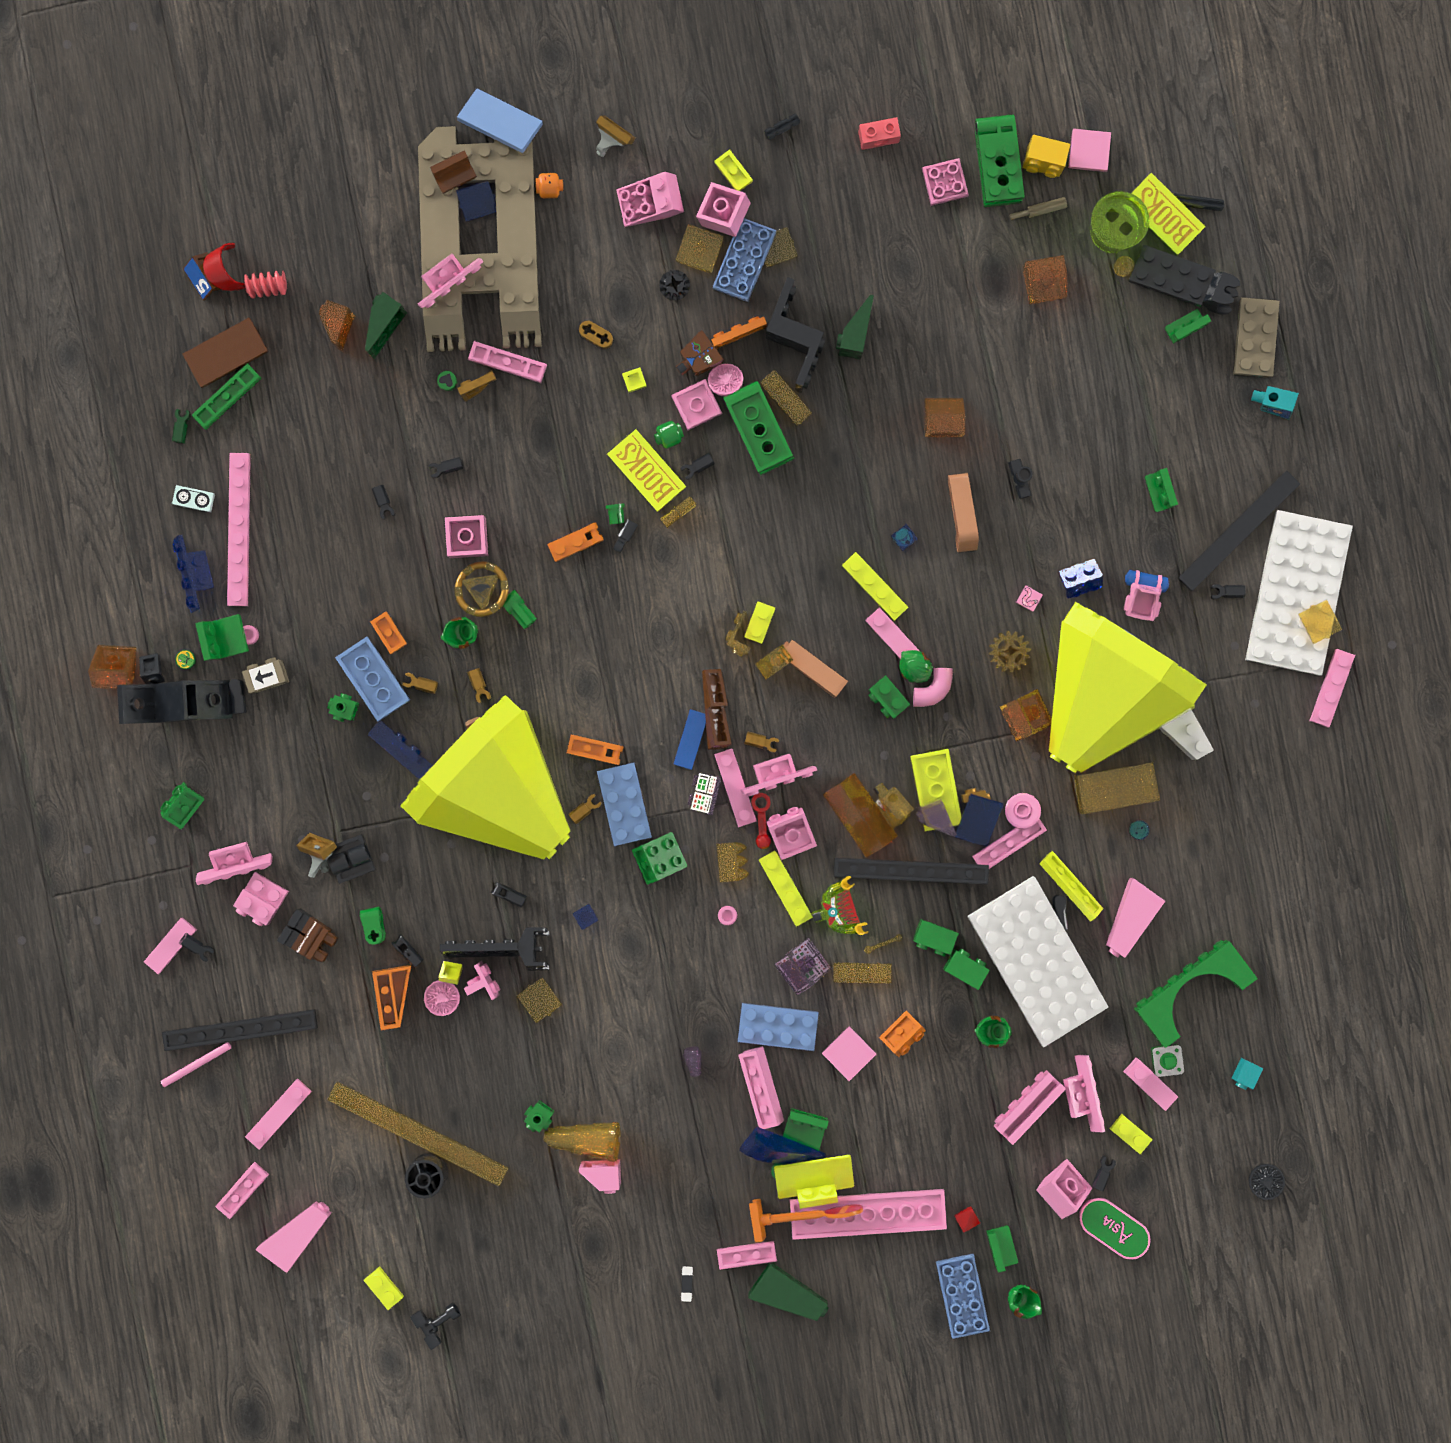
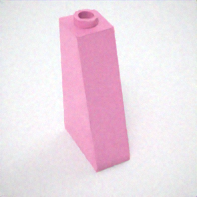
M1133 878L1128 880L1106 943L1110 947L1109 952L1117 958L1120 955L1124 958L1127 956L1165 903L1162 898Z
M316 1201L262 1242L256 1251L287 1273L332 1212L329 1211V1207L326 1204Z

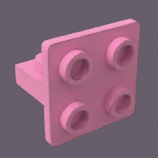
M478 962L474 965L478 976L467 982L468 986L464 990L468 996L485 987L491 1000L499 996V985L495 980L492 981L489 975L491 970L487 963Z

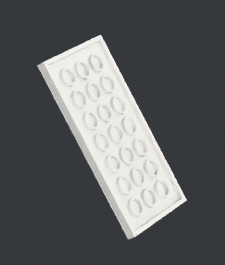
M1280 510L1275 512L1245 660L1322 676L1353 526Z
M1034 876L968 915L970 922L1042 1047L1047 1046L1108 1008L1107 1003Z

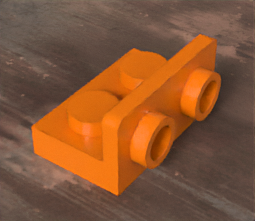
M905 1011L879 1038L894 1054L900 1057L909 1052L910 1046L914 1042L922 1039L926 1030L908 1011Z

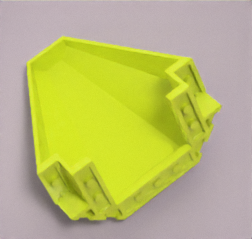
M1075 602L1061 624L1049 752L1052 753L1050 757L1059 763L1061 760L1068 764L1066 768L1072 772L1080 771L1082 773L1194 709V703L1207 684L1108 619Z
M506 695L464 732L419 780L418 785L401 804V807L418 824L540 859H545L546 857L550 859L557 852L555 848L558 844L563 845L570 838L568 834L571 830L528 712L522 711Z

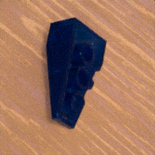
M757 1126L740 1147V1151L745 1155L768 1163L793 1164L824 1159L826 1153Z

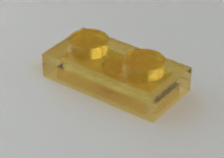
M782 644L755 665L764 678L768 679L792 662L793 659Z

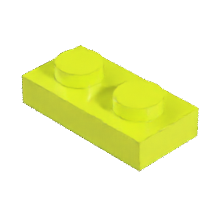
M730 150L714 161L735 190L741 191L753 182V179Z
M757 602L744 638L762 644L775 608Z
M1123 1114L1109 1128L1139 1154L1152 1141L1148 1135Z
M380 1266L364 1279V1282L387 1310L404 1297Z

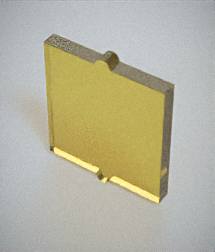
M787 227L776 231L764 262L766 268L798 257L794 247V240L791 239Z
M1327 600L1315 606L1311 605L1309 609L1298 614L1313 644L1325 638L1329 639L1331 635L1342 630Z
M543 977L533 985L529 984L526 990L517 995L536 1023L547 1015L550 1016L551 1012L562 1005Z

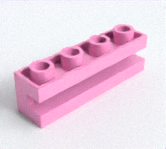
M762 1046L746 1050L739 1054V1059L759 1129L778 1126L784 1121L764 1048Z
M1047 1070L1044 1073L1040 1072L1034 1079L1036 1082L1031 1087L1028 1085L1022 1091V1096L1019 1100L1015 1099L1008 1106L1009 1110L1005 1114H1000L995 1120L996 1124L994 1127L1012 1145L1066 1089Z

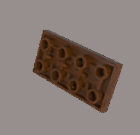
M249 317L182 355L199 386L204 388L269 351Z

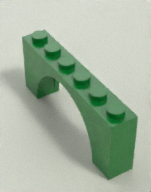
M1218 941L1213 945V950L1209 953L1207 951L1202 953L1198 957L1197 962L1186 965L1180 975H1173L1167 980L1168 984L1164 987H1157L1152 991V996L1148 999L1143 998L1136 1004L1137 1007L1134 1010L1162 1047L1167 1048L1181 1037L1174 1025L1172 1011L1174 999L1180 988L1187 981L1203 974H1217L1229 979L1238 989L1244 990L1258 979L1230 941Z

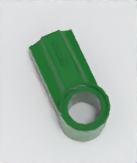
M513 590L508 594L503 607L510 615L514 616L525 630L537 619L524 604L525 602L520 595Z

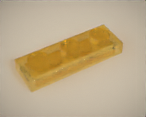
M775 370L760 382L763 388L797 426L812 414Z
M833 963V982L891 983L892 964Z

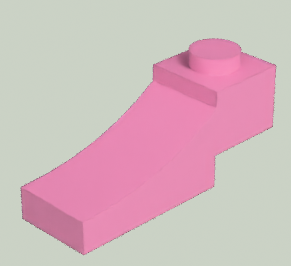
M1135 1058L1123 1071L1165 1111L1178 1098L1138 1058Z

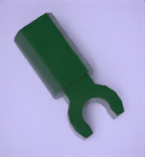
M176 409L175 417L177 422L174 424L172 441L185 444L188 428L187 421L191 418V412L186 410V415L181 417V410Z

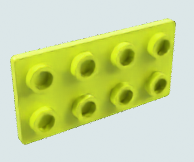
M850 1155L774 1167L778 1198L798 1196L800 1209L838 1203L836 1190L854 1187Z

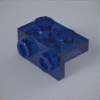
M1095 559L1058 571L1068 599L1078 597L1089 591H1096L1103 587V575Z

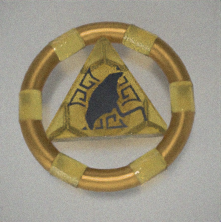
M484 561L472 563L462 570L456 580L454 588L455 598L459 606L470 615L483 617L494 614L504 605L508 597L509 585L507 577L502 569L493 563ZM481 568L497 574L465 579L474 570ZM500 578L501 595L496 603L485 609ZM462 584H464L483 610L471 607L464 601Z

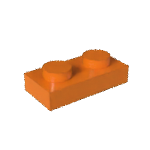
M384 612L370 621L390 654L407 645L388 612Z

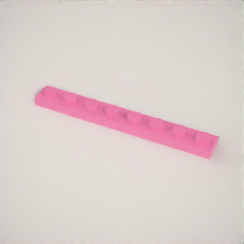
M230 453L227 606H248L249 453Z

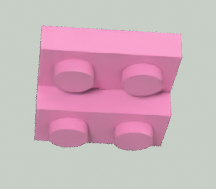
M792 807L787 811V814L782 816L780 814L772 815L769 821L766 822L781 860L817 846L802 808Z
M254 872L233 906L237 908L236 912L244 917L248 914L253 917L252 922L259 926H263V924L269 925L289 891L261 874Z

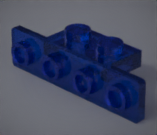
M178 535L174 538L172 546L178 557L177 568L182 574L181 585L186 591V605L190 608V612L193 613L200 609L196 591L212 589L214 585L205 550L187 553L183 535Z
M378 721L368 733L373 740L418 779H421L433 766L420 754V749L415 745L410 746L406 742L407 738L400 732L396 734L384 722Z

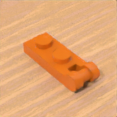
M592 523L547 544L555 562L602 542L604 539L602 535H599L597 523ZM591 533L592 539L587 540L585 534Z
M571 735L567 753L619 765L621 760L619 759L620 752L623 751L624 746ZM607 749L613 750L611 757L606 756Z

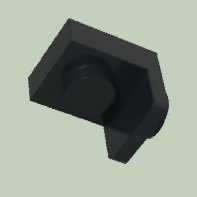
M158 653L139 657L140 677L145 684L165 682V678L161 673V659Z

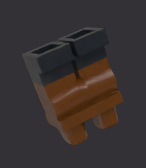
M300 908L295 910L287 923L288 926L284 928L277 941L292 948L309 960L315 959L319 962H324L329 953L321 949L324 943L333 947L338 937L331 932L333 929L327 927Z

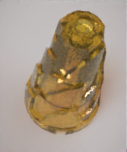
M619 1122L557 1126L549 1128L548 1131L544 1132V1142L552 1148L588 1155L590 1158L607 1160L609 1162L617 1161L620 1149L618 1137H621Z

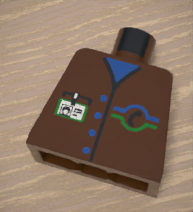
M701 330L680 351L683 361L675 367L682 376L689 370L695 376H699L721 365L723 358Z

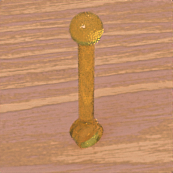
M897 934L894 938L871 947L866 946L864 950L867 954H870L874 949L895 941L900 942L902 935Z

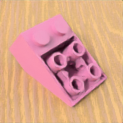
M663 172L617 189L625 227L669 218L684 212L677 177L674 174Z

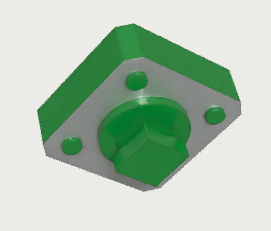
M1169 1045L1167 1048L1162 1046L1152 1047L1153 1072L1156 1076L1178 1075L1184 1072L1182 1050L1179 1045Z

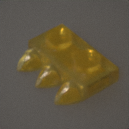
M739 842L717 844L720 882L739 881L749 875V872L738 868L748 861L745 857L737 855L747 848L744 844Z

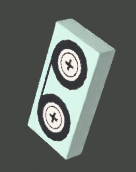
M176 485L172 504L211 512L215 494Z

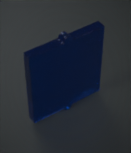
M488 181L456 190L460 201L459 207L462 208L466 221L496 212L495 195L492 194Z

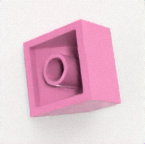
M1066 1159L1044 1178L1036 1190L1058 1216L1063 1219L1077 1212L1092 1190V1187Z
M620 1160L581 1162L579 1173L599 1191H604L605 1194H612L620 1189Z

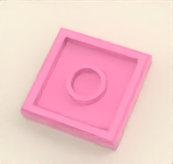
M706 379L671 395L687 430L722 414Z

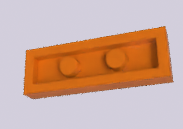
M754 317L748 321V324L743 326L738 324L733 326L731 331L727 333L722 331L715 334L714 338L711 339V343L716 349L767 328L766 320L764 317Z

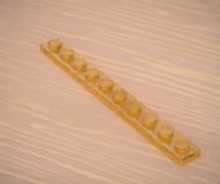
M339 1082L335 1083L327 1099L497 1186H500L508 1170V1167Z

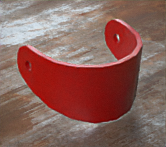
M234 243L224 244L211 251L205 257L203 263L207 279L214 286L222 290L236 291L245 288V283L237 282L229 276L222 263V251L235 248Z

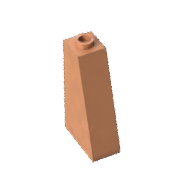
M792 640L790 643L786 641L780 649L782 652L780 656L832 697L835 698L848 681L795 641Z

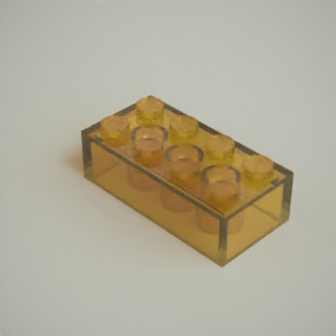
M1153 762L1073 776L1080 814L1160 801Z

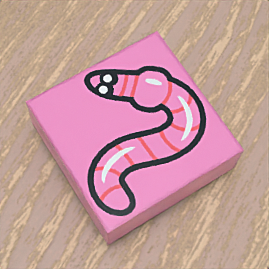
M1025 586L1016 603L1033 612L1042 594Z

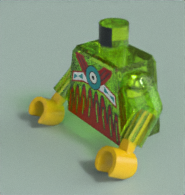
M847 876L842 881L830 885L822 895V900L820 901L822 909L812 912L814 922L826 920L829 928L843 934H867L868 931L864 932L862 930V926L867 925V923L859 922L849 891L855 885L847 883L851 876Z

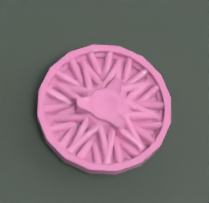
M733 364L716 366L709 373L708 377L709 388L720 396H727L741 389L744 381L741 370Z
M1019 793L1008 800L1005 806V815L1012 826L1019 829H1027L1038 822L1041 816V807L1034 796L1027 793Z
M438 980L427 987L424 993V1002L431 1013L437 1016H446L457 1009L460 1003V994L454 984Z

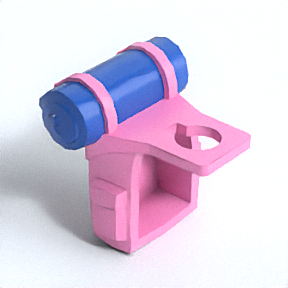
M1129 570L1127 575H1125V582L1131 588L1130 595H1127L1124 605L1125 613L1127 616L1154 621L1155 617H1158L1161 608V602H1159L1161 592L1165 593L1167 591L1169 580L1167 577H1162V575L1157 576L1138 570Z

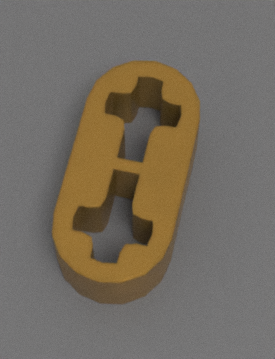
M584 321L580 324L579 332L584 339L602 349L611 347L613 337L609 331L591 321ZM591 326V330L595 334L593 335L588 332L586 335L583 328ZM607 335L609 342L601 344V339L597 336L605 337Z

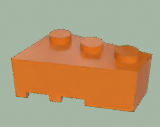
M411 965L372 971L381 1030L401 1026Z

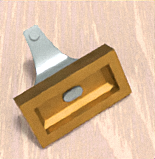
M600 116L596 122L601 133V141L596 147V153L601 157L605 156L611 146L632 144L636 138L606 116Z
M309 833L296 845L299 851L307 853L312 857L309 877L314 878L319 869L322 873H326L329 870L327 859L337 848L333 841Z

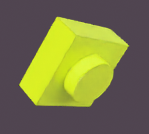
M641 368L622 373L629 393L647 387Z
M443 961L438 977L439 981L458 985L463 969L462 964Z

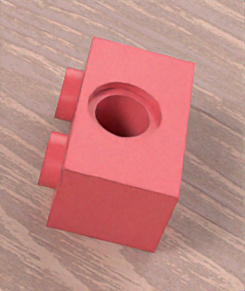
M897 117L859 125L858 133L862 150L896 144L900 141L901 134Z

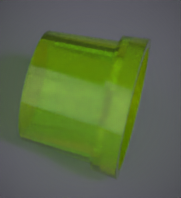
M1117 191L1105 195L1097 202L1092 212L1090 229L1092 240L1098 248L1108 253L1122 252L1135 246L1144 238L1149 228V213L1145 204L1140 198L1128 192ZM1107 212H1117L1119 217L1111 223L1105 218V214ZM1124 222H1128L1132 226V231L1127 236L1119 231V227Z

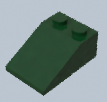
M384 292L374 298L373 306L371 307L365 351L373 359L376 358L407 314L400 303Z
M869 295L846 325L843 334L838 335L836 349L839 350V356L861 360L874 295Z

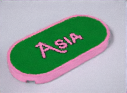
M1105 1198L1090 1199L1082 1205L1079 1212L1080 1223L1089 1235L1126 1259H1137L1147 1252L1150 1246V1234L1147 1228L1138 1220Z

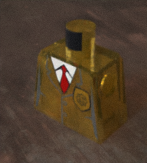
M880 783L873 789L879 797L875 804L892 829L909 818L914 808L896 787L888 790L883 783Z

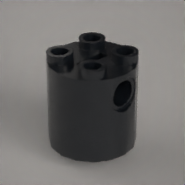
M438 1153L421 1154L406 1171V1188L417 1198L426 1199L433 1197L440 1191L448 1179L449 1170L447 1163Z

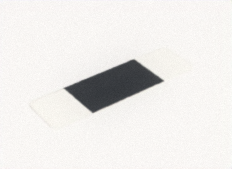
M684 1266L682 1268L681 1301L691 1302L693 1267Z

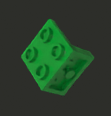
M240 614L215 621L195 623L204 661L219 660L249 651Z
M672 832L632 849L647 885L687 867Z
M790 1108L781 1145L818 1155L824 1131L828 1126V1118Z

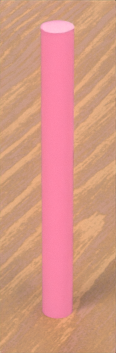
M226 1042L161 1080L162 1086L170 1085L230 1050V1043Z

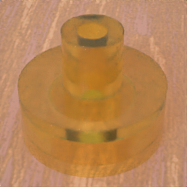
M1121 256L1114 263L1115 273L1122 277L1128 276L1134 269V262L1128 256Z

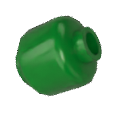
M673 421L658 425L656 434H654L657 445L661 444L665 449L680 444L681 438L684 437L679 423Z

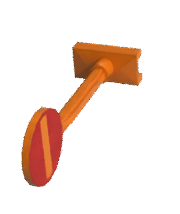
M753 1199V1203H749L755 1242H763L766 1238L765 1226L772 1225V1223L818 1219L823 1216L827 1218H844L863 1212L862 1205H844L826 1211L812 1210L771 1215V1213L763 1214L761 1199Z

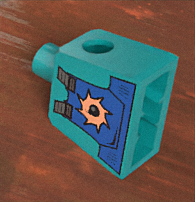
M1268 386L1266 392L1254 389L1251 401L1262 403L1261 411L1290 419L1299 393Z

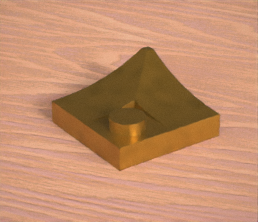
M490 370L486 375L476 380L462 382L460 384L461 387L457 389L466 402L479 394L491 381H495L496 377L493 371Z

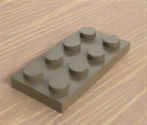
M1240 298L1233 375L1273 377L1280 301Z

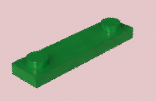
M247 363L199 407L192 416L207 430L262 378Z

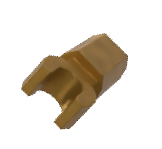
M480 668L467 672L474 691H477V702L481 703V694H486L487 699H491L490 693L484 688L486 684Z
M411 673L405 674L411 677L412 681L409 684L403 683V686L408 688L416 686L415 689L435 694L438 686L437 681L418 677L417 679Z
M747 732L744 744L761 749L767 747L770 752H776V749L770 747V743L773 741L779 742L777 738L766 739L764 735Z
M595 794L588 797L587 803L583 802L568 814L576 824L588 816L592 808L596 809L601 806V802L597 805L592 804L591 800L596 796Z

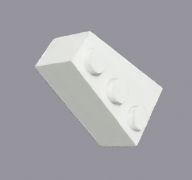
M1192 710L1159 728L1192 760H1197L1214 751Z

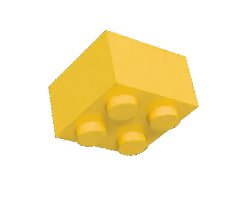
M1033 135L1028 144L1022 168H1025L1030 173H1045V176L1050 178L1059 177L1065 167L1071 144Z

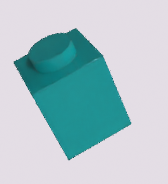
M1241 1058L1232 1079L1237 1081L1235 1085L1246 1090L1247 1087L1254 1089L1263 1068Z

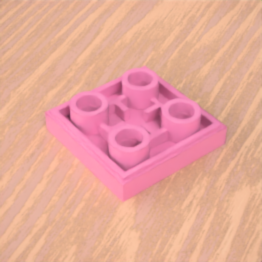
M1073 129L1068 168L1107 172L1111 132Z
M959 158L922 167L931 206L968 197L969 194Z
M850 1026L822 1052L848 1081L876 1055Z

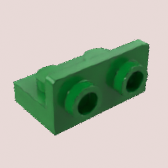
M1196 309L1167 325L1165 331L1174 344L1207 326L1211 319L1208 314L1202 317L1200 311Z
M1167 468L1144 477L1155 512L1178 505Z
M886 675L868 690L870 692L869 698L874 704L878 702L881 705L882 709L880 711L887 719L889 717L894 719L910 705Z
M184 782L175 787L172 792L173 796L169 801L166 800L160 808L162 818L181 830L204 801L203 796L189 788Z

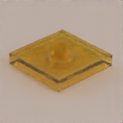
M688 224L676 262L712 274L724 236Z

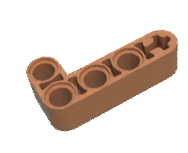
M968 473L948 475L949 493L956 528L957 552L977 550L979 536Z

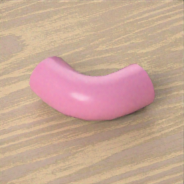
M934 668L931 685L924 688H914V707L935 705L943 700L951 688L953 669Z

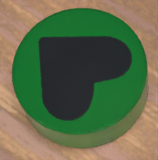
M444 371L439 374L437 383L441 389L451 391L457 385V378L452 372Z

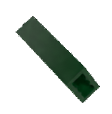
M772 1262L767 1264L748 1293V1298L815 1321L819 1317L823 1318L828 1311V1302L825 1298Z

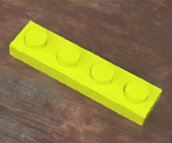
M856 552L842 565L894 621L908 608Z
M774 850L758 859L795 926L797 927L813 918L776 851Z
M1053 851L1047 854L1040 862L1044 870L1090 922L1099 915L1103 907Z

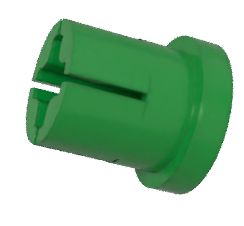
M624 503L606 505L610 524L625 523Z

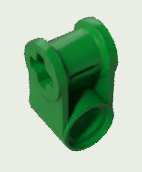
M378 906L360 910V919L366 941L372 945L382 943L386 938L381 908ZM379 933V937L372 938V934Z

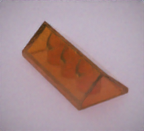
M855 773L823 794L865 857L882 849L897 837V834Z

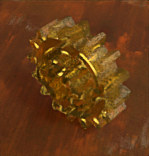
M1006 631V636L1000 633V639L993 638L995 645H989L993 649L992 652H989V655L994 656L991 662H997L996 668L1002 666V672L1009 668L1010 673H1012L1014 667L1019 671L1021 670L1020 664L1023 666L1027 665L1024 660L1030 659L1027 652L1031 651V649L1026 648L1029 641H1022L1024 635L1017 637L1016 631L1013 635H1011L1010 631ZM1005 640L1003 648L998 649L999 644ZM1013 640L1017 641L1021 647H1017ZM1009 647L1011 650L1018 651L1011 654V657L1008 653H1002L1009 649ZM1022 654L1020 660L1015 663L1017 655ZM999 656H1002L1006 660L1007 664L1003 663L999 659Z

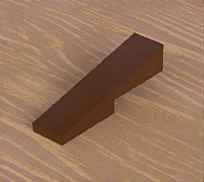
M721 669L703 670L708 750L725 749L732 744L725 713V707L728 706L722 672Z

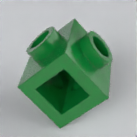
M341 693L340 696L334 695V698L330 699L327 708L330 709L329 714H332L335 720L344 722V719L354 721L360 703L351 700L352 696Z
M541 1100L534 1107L530 1105L524 1113L527 1116L524 1120L527 1123L526 1127L533 1132L538 1131L539 1133L542 1129L546 1130L552 1123L550 1118L554 1110Z

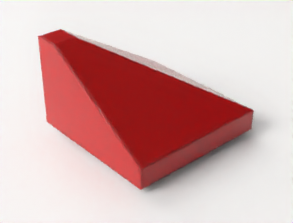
M971 1206L954 1215L963 1232L980 1224Z

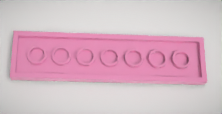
M944 1189L837 1196L838 1203L801 1209L798 1199H790L791 1213L812 1210L826 1211L844 1205L863 1206L862 1213L850 1217L827 1218L823 1216L818 1219L791 1221L793 1239L947 1229Z

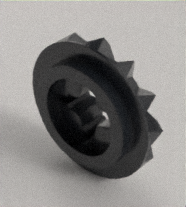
M669 270L663 274L660 280V291L669 300H680L689 291V279L685 273L679 270ZM672 278H674L676 282H680V284L677 285V292L673 287L669 286L672 284Z

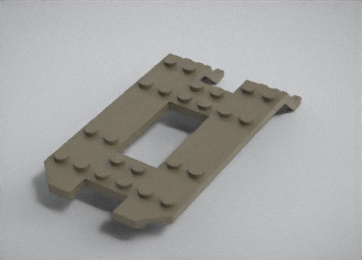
M456 126L436 127L418 146L422 275L451 253L463 269L478 258H481L483 263L480 264L481 268L473 274L471 272L465 276L466 280L461 284L452 285L450 287L451 291L445 296L441 297L439 295L434 299L435 303L427 309L423 307L427 352H434L435 350L433 338H440L439 349L441 352L445 351V338H447L448 351H453L452 337H459L458 348L460 351L466 350L462 294L499 293L504 349L511 347L510 334H516L515 343L517 348H521V334H524V347H529L528 334L535 333V346L542 347L538 295L533 142H530L524 153L495 139L494 143L457 144ZM465 150L477 177L464 184L496 183L498 253L460 254L458 187L442 194L430 169L431 166ZM422 279V295L424 299L432 291Z

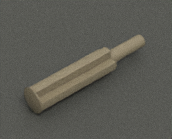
M1065 197L1028 206L1027 210L1010 214L1009 217L1011 220L1024 216L1031 218L1067 208V201Z

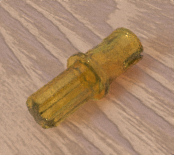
M688 497L678 506H673L674 509L660 519L668 528L679 518L683 519V515L693 509L696 503L691 497Z

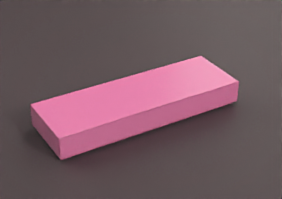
M183 917L180 918L146 958L144 963L157 974H160L183 947L179 942L184 934L188 933L192 936L197 929Z
M254 1162L215 1207L227 1218L231 1219L269 1174Z
M774 1241L717 1249L720 1270L777 1261Z

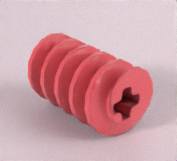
M275 271L274 277L271 276L270 272H267L266 278L260 273L258 279L254 273L251 279L248 278L247 274L244 275L246 292L252 299L256 297V294L259 298H262L264 294L269 297L271 292L274 296H277L279 291L282 295L286 294L287 281L284 271H282V276H279L278 272Z

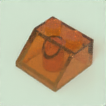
M1064 255L1025 262L1023 272L1029 304L1067 298V271Z
M326 300L325 305L322 304L319 311L320 319L331 342L338 350L343 351L355 315L349 307Z
M925 398V437H963L965 434L963 398Z
M98 645L88 670L92 688L117 689V685H132L135 678L136 647Z
M1038 689L1000 707L1016 742L1043 730L1052 723V718Z

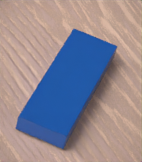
M690 709L674 765L692 770L706 725L704 713Z

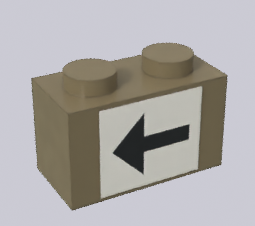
M275 657L265 660L266 664L258 666V663L247 666V670L242 671L248 692L255 694L289 683L283 660H277Z

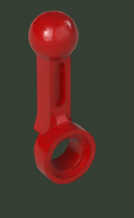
M764 793L755 794L751 800L752 808L758 814L759 836L756 838V845L760 849H766L771 844V839L767 835L765 815L771 802L768 795ZM758 798L766 800L767 804L764 808H758L755 805V801Z

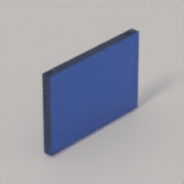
M970 794L955 832V837L987 846L1003 808V803Z

